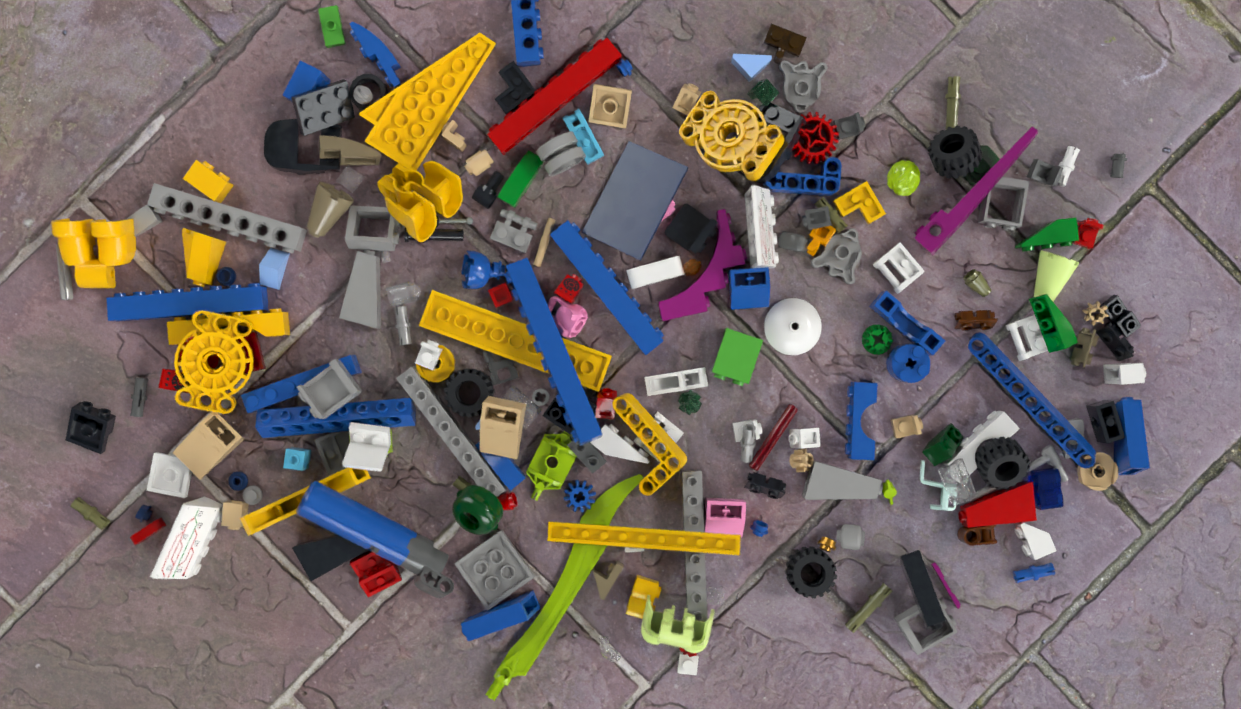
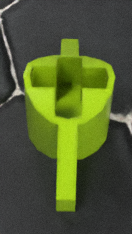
M886 480L883 483L882 493L889 500L890 505H893V497L896 496L897 491L892 482Z

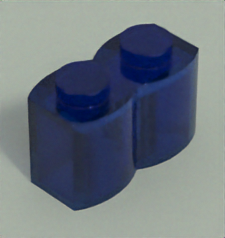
M1059 469L1032 470L1028 481L1033 482L1035 508L1045 510L1063 507Z

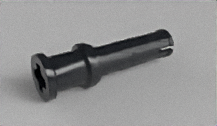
M405 227V242L417 241L408 234L407 229ZM435 229L427 240L463 241L464 229Z

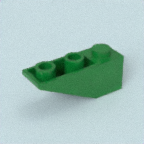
M1077 218L1051 221L1017 244L1015 249L1022 248V252L1032 251L1036 246H1041V249L1053 248V244H1060V247L1072 246V242L1079 241Z
M1047 294L1029 299L1049 353L1067 349L1078 343L1071 323Z

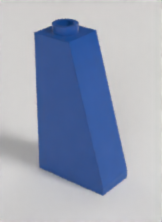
M1123 397L1119 402L1115 403L1125 438L1114 441V462L1118 466V475H1135L1150 468L1142 401L1134 400L1133 397Z
M529 591L496 605L488 611L484 610L465 619L461 626L462 633L466 636L467 641L529 620L541 608L534 591Z

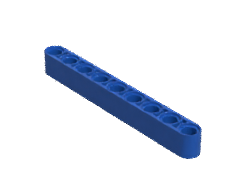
M981 332L973 334L968 344L970 352L1080 467L1091 468L1095 464L1096 451L1089 442L987 335ZM974 341H981L983 346H976ZM992 354L997 359L990 360L988 359L987 355ZM1000 369H1008L1010 374H1003ZM1014 383H1021L1024 387L1016 388ZM1034 397L1037 402L1032 403L1027 398ZM1041 412H1049L1050 416L1045 417L1041 414ZM1062 426L1064 430L1058 431L1054 427ZM1075 440L1078 444L1071 445L1068 441ZM1087 454L1091 456V458L1084 459L1082 455Z

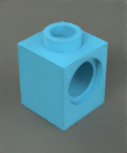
M287 448L283 468L301 471L309 469L311 449Z

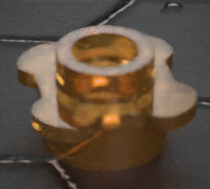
M691 259L683 265L686 276L696 275L702 267L701 262L696 259Z

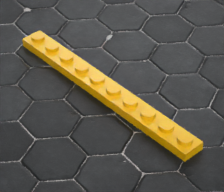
M549 521L547 541L740 555L741 535Z

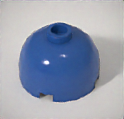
M467 250L462 263L461 275L465 277V281L462 280V286L464 289H480L488 283L489 278L493 277L494 269L493 266H490L487 256L480 252Z

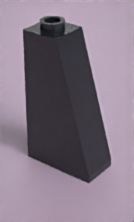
M339 535L302 542L292 548L310 581L367 551Z
M920 550L902 555L900 557V565L926 630L931 628L932 631L943 628L942 624H945L946 619Z

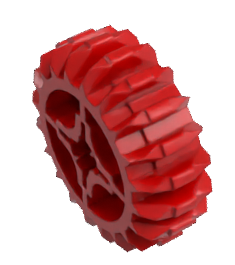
M808 112L807 118L801 114L800 116L804 117L806 124H816L813 130H803L800 128L798 133L800 138L805 141V147L803 148L798 140L792 151L796 150L793 156L796 158L798 155H801L800 162L807 158V164H810L812 159L815 164L819 163V159L824 162L826 156L830 158L832 156L831 151L837 149L833 145L839 143V140L834 138L839 135V132H833L837 126H830L832 119L824 120L826 114H823L821 118H819V112H816L814 117L811 112ZM821 129L825 131L827 135V141H825L826 139L822 137ZM815 133L816 138L814 142L810 144V136ZM813 146L825 148L820 152H809Z

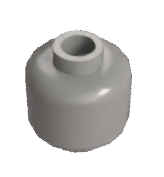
M844 524L841 530H837V542H840L843 549L859 550L861 546H864L865 531H862L859 525Z

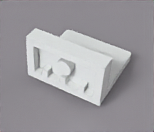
M351 422L349 426L350 443L342 462L343 467L382 471L391 445L390 427Z

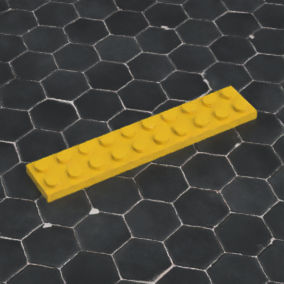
M431 291L419 326L549 373L548 370L544 371L540 360L543 358L541 353H537L534 348L533 342L536 341L533 335L530 336L528 334L527 324L437 291ZM562 338L581 385L599 392L612 356Z

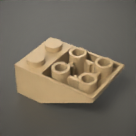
M491 396L484 400L480 419V452L518 459L526 403Z
M211 412L172 453L201 480L234 450L244 438L219 413Z

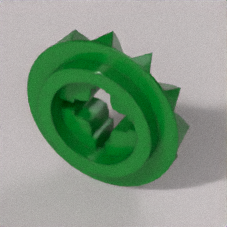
M880 324L869 326L862 335L864 348L869 353L875 355L884 354L890 349L893 342L892 333L887 327ZM871 334L875 336L882 334L880 339L883 343L874 345L875 339Z

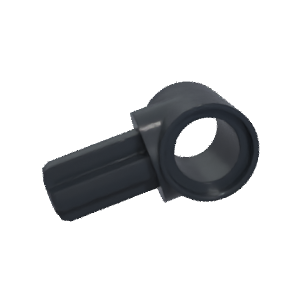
M495 171L486 185L480 184L472 195V199L489 209L497 198L495 191L504 179V176L500 172Z

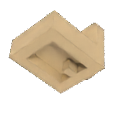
M684 84L672 108L689 115L701 91L693 84Z
M454 120L450 123L447 122L442 129V137L463 152L467 147L464 142L465 138L457 132L453 134L458 127Z
M912 414L890 419L896 439L914 434H922V420L917 415Z

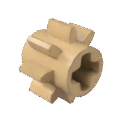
M1096 301L1095 305L1087 303L1089 306L1087 310H1082L1087 314L1084 320L1089 321L1091 319L1093 326L1096 322L1103 324L1104 317H1109L1104 312L1107 306L1100 307L1099 301ZM1098 310L1100 313L1094 317L1091 313Z
M807 449L794 450V454H791L789 461L791 467L796 468V472L809 471V467L813 466L814 459L811 453H807Z

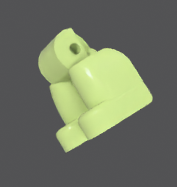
M648 595L641 625V634L648 643L652 645L662 643L680 647L690 653L701 652L707 646L715 613L714 609H711L709 619L703 622L695 620L696 616L688 613V608H684L682 621L673 618L674 605H672V609H664L663 613L653 611L650 595Z

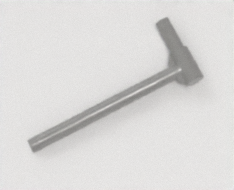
M1052 444L1045 446L1042 449V456L1029 464L1030 470L1027 473L1046 463L1054 467L1061 482L1069 480ZM987 485L968 495L967 499L972 503L996 490V488H991Z

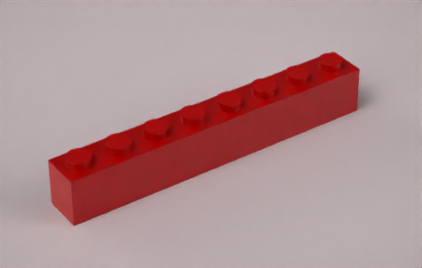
M608 38L598 40L593 45L594 48L591 51L583 52L575 64L570 63L567 65L560 76L555 75L548 82L549 85L544 89L541 87L533 94L534 97L529 101L527 99L518 106V110L514 113L513 111L509 112L504 117L502 123L499 125L496 123L489 129L488 137L503 156L619 62L622 55Z

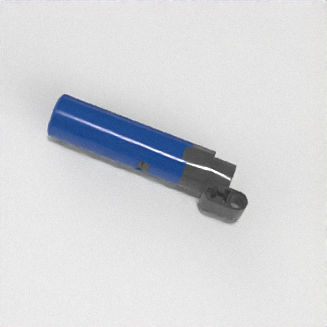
M318 481L311 483L298 505L297 515L416 574L414 584L418 589L436 598H443L452 593L454 590L453 581L441 574L449 555L434 548V541ZM440 584L444 585L445 592L440 589Z

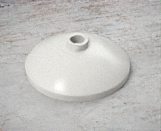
M788 298L779 301L768 311L764 321V332L767 341L775 350L786 355H799L809 351L817 343L821 334L822 326L818 312L810 303L802 299ZM793 323H797V330L792 329Z

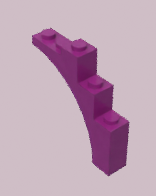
M725 209L716 212L718 222L717 242L706 270L687 290L673 298L658 302L662 321L707 312L710 302L708 296H705L704 293L725 289L729 281L727 273H723V269L745 264L744 260H747L746 251L742 249L741 245L733 246L735 235L734 232H730L729 224H731V217L729 213H726Z

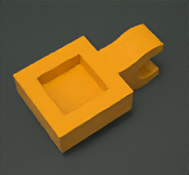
M832 226L813 229L809 234V238L812 241L807 247V253L814 256L820 244L826 247L835 234L836 229Z

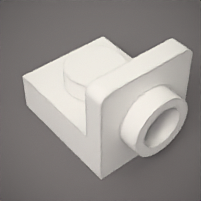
M429 339L427 342H421L422 347L415 363L434 370L442 352V348L438 347L439 343Z
M756 419L732 423L735 442H740L742 439L743 426L746 424H752L756 427L754 439H760L759 434H762L761 423H757Z
M819 428L790 429V447L799 449L820 447Z

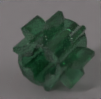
M692 390L682 393L678 400L681 404L679 409L688 415L698 412L702 405L699 401L701 396Z

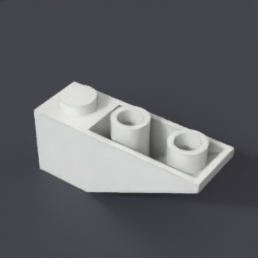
M604 424L601 428L602 437L590 442L605 455L647 464L650 462L647 458L649 455L643 449L637 450L633 447L634 442L627 436L622 438L617 434L619 430L612 424L609 426Z

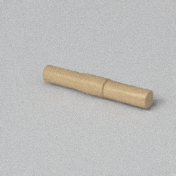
M552 218L547 220L533 263L534 266L541 267L555 220Z

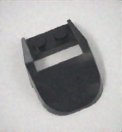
M767 99L758 108L763 114L768 125H777L782 132L788 135L761 178L754 181L758 183L771 180L781 170L780 166L785 160H789L792 155L791 151L800 138L798 132L802 124L806 125V120L803 116H798L783 109ZM762 151L759 155H764L767 151ZM751 167L748 172L754 171L756 167ZM742 170L737 171L740 175L746 177Z
M297 119L278 120L268 127L264 137V156L272 168L282 172L297 173L298 175L322 174L328 170L340 172L339 158H320L319 165L298 164L299 126ZM336 124L322 129L321 136L342 138V126Z

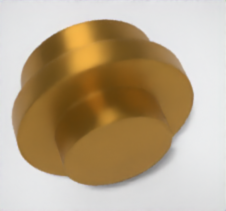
M822 536L821 540L817 542L823 551L830 553L831 550H836V542L832 539Z

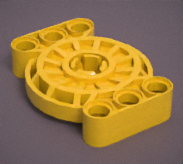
M706 91L702 94L679 129V134L685 144L696 146L697 152L703 161L711 168L723 172L742 170L750 181H756L761 178L784 144V136L780 127L777 125L767 126L763 114L756 106L747 101L737 99L720 102L714 91ZM690 132H693L691 136L686 137ZM733 132H736L738 138L726 139ZM778 135L775 139H770L771 136ZM762 151H767L764 155H759ZM751 167H756L754 171L748 172Z
M201 310L193 314L192 317L193 325L197 329L191 331L182 339L175 353V371L184 386L176 392L175 400L181 406L228 414L236 407V399L232 395L245 386L253 371L254 358L252 349L244 338L252 332L253 325L244 318ZM205 314L208 321L205 325L198 322V315ZM220 318L228 321L226 329H221L218 326ZM240 322L248 325L246 333H241L238 330ZM193 335L194 338L187 345H184L186 340ZM243 346H246L249 353V358H247ZM182 349L184 351L181 356V361H179V354ZM217 354L223 362L220 368L213 369L208 365V357L210 355ZM250 362L248 374H246L245 370L247 367V363ZM179 366L182 367V372H183L185 378H183V376H182V374H181V372H180V367H179ZM241 378L245 379L243 383L236 389L235 384H237ZM183 391L190 393V401H184L181 398ZM203 395L211 398L210 405H205L201 402ZM223 399L230 400L232 403L231 408H223L221 401Z

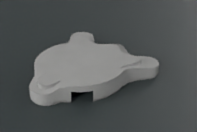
M786 60L780 63L779 69L784 76L783 95L797 114H804L808 107L818 99L821 93V77L828 68L824 62H820L811 70L808 69L806 61H801L796 65Z
M850 228L844 233L834 235L826 247L824 246L822 253L811 260V266L819 268L827 265L829 267V276H841L847 285L853 284L855 282L854 270L862 256L857 230Z

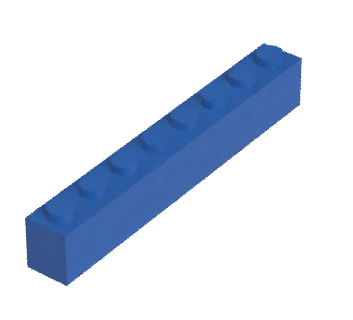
M567 220L553 231L550 236L641 351L647 355L664 341L662 339L663 333L658 327L655 329L650 324L651 318L646 312L641 313L638 309L640 304L634 297L629 298L626 294L628 289L622 282L618 284L614 279L616 274L610 267L606 269L602 264L605 261L598 252L594 254L591 250L593 245L586 237L582 238L579 235L581 231L574 222L570 223Z
M260 283L248 284V287L241 288V285H229V289H222V286H211L210 290L196 287L191 288L190 292H184V289H172V293H165L164 290H155L149 295H146L145 292H133V296H126V293H115L114 297L106 298L108 321L193 316V314L201 310L220 314L269 310L267 287L260 286Z

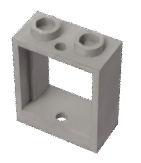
M1002 177L994 187L1016 191L1012 221L987 218L991 197L990 191L981 202L978 223L984 224V227L987 228L1000 226L1005 231H1014V229L1022 227L1029 181Z
M350 206L345 242L348 249L395 251L396 244H399V233L397 231L401 224L390 215L387 207ZM361 218L390 219L388 237L358 236Z
M941 598L938 600L946 619L945 626L919 642L907 623L908 619L920 613L917 605L894 617L911 649L917 655L957 633L954 627L957 624L951 615H947L945 611L947 606Z

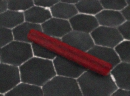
M792 404L787 406L753 457V460L749 463L750 468L755 471L759 470L797 413V407Z

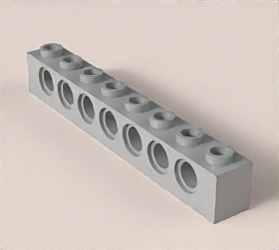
M155 183L147 203L148 206L154 207V212L164 215L166 211L171 212V217L181 220L187 217L191 219V223L200 226L204 222L209 224L208 228L217 231H220L221 228L227 229V234L239 237L240 233L246 235L245 239L257 242L260 239L264 241L266 246L273 248L276 245L283 246V251L293 254L294 250L301 252L307 230L301 227ZM174 198L175 204L170 207L169 202ZM193 204V211L189 213L188 206ZM211 209L212 215L207 219L206 212ZM229 215L230 222L225 224L224 218ZM248 220L249 227L244 230L242 225ZM266 226L267 233L262 236L261 229ZM281 232L286 233V238L283 241L279 240Z
M416 366L410 367L396 379L475 483L489 490L496 497L504 492L508 487L487 463L473 441L429 383L421 377Z
M700 469L681 470L683 531L704 532L702 471ZM684 551L686 608H688V613L696 616L695 620L706 622L705 553Z

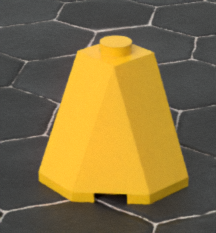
M183 228L182 237L187 278L192 279L193 284L198 286L212 285L226 242Z

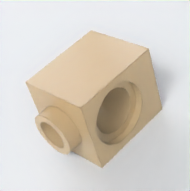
M234 500L223 502L221 526H228L230 530H239L243 526L240 518L248 515L249 504L245 501Z

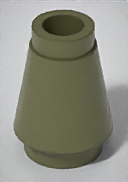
M976 269L969 271L963 278L965 284L982 297L987 296L992 290L982 273Z

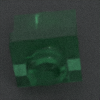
M763 79L747 94L751 99L758 98L764 106H767L779 94V91L768 79Z

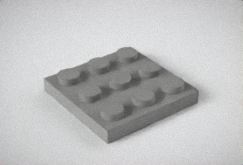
M502 529L454 563L487 611L535 577Z

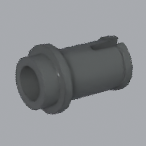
M1113 154L1111 158L1113 160L1111 178H1123L1124 164L1127 161L1125 154Z

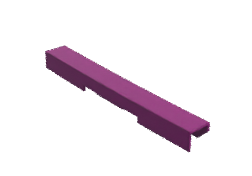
M934 562L931 564L954 605L959 609L961 604L955 594L951 592L944 580L943 573Z

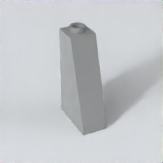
M370 250L357 251L339 318L380 329V258L375 256V252Z
M814 460L813 466L809 468L802 497L808 500L877 499V496L882 492L883 484H881L882 480Z

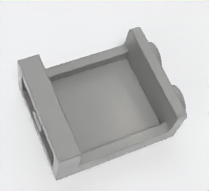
M334 359L329 363V367L306 384L297 387L300 391L298 393L299 397L304 402H308L311 407L309 410L315 418L326 419L363 392L341 360Z

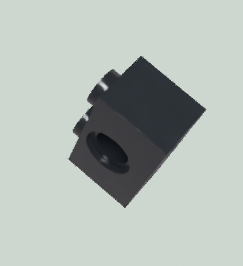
M1102 400L1086 405L1097 442L1107 444L1125 438L1114 401Z

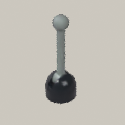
M436 215V228L440 223H466L468 225L473 223L471 217L466 219H439Z

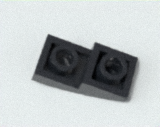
M1112 295L1100 305V307L1107 306V309L1104 311L1109 315L1107 318L1112 324H1116V327L1125 338L1141 327L1134 313L1127 310L1118 295Z

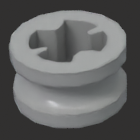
M543 388L535 390L532 395L533 402L538 406L545 405L550 399L549 392ZM538 392L546 394L544 402L536 400Z

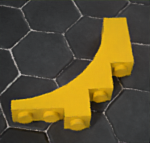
M347 467L318 482L341 493L371 477L367 470ZM309 486L241 517L240 520L247 535L250 536L296 514L298 505Z

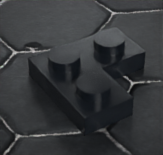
M514 60L498 72L509 88L497 96L495 101L506 115L514 111L524 100L531 98L536 91Z

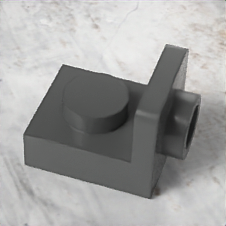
M859 112L833 121V124L837 126L835 131L839 132L838 140L859 135L865 128L864 118L860 117Z
M828 206L806 210V215L802 216L804 227H808L809 231L832 226Z

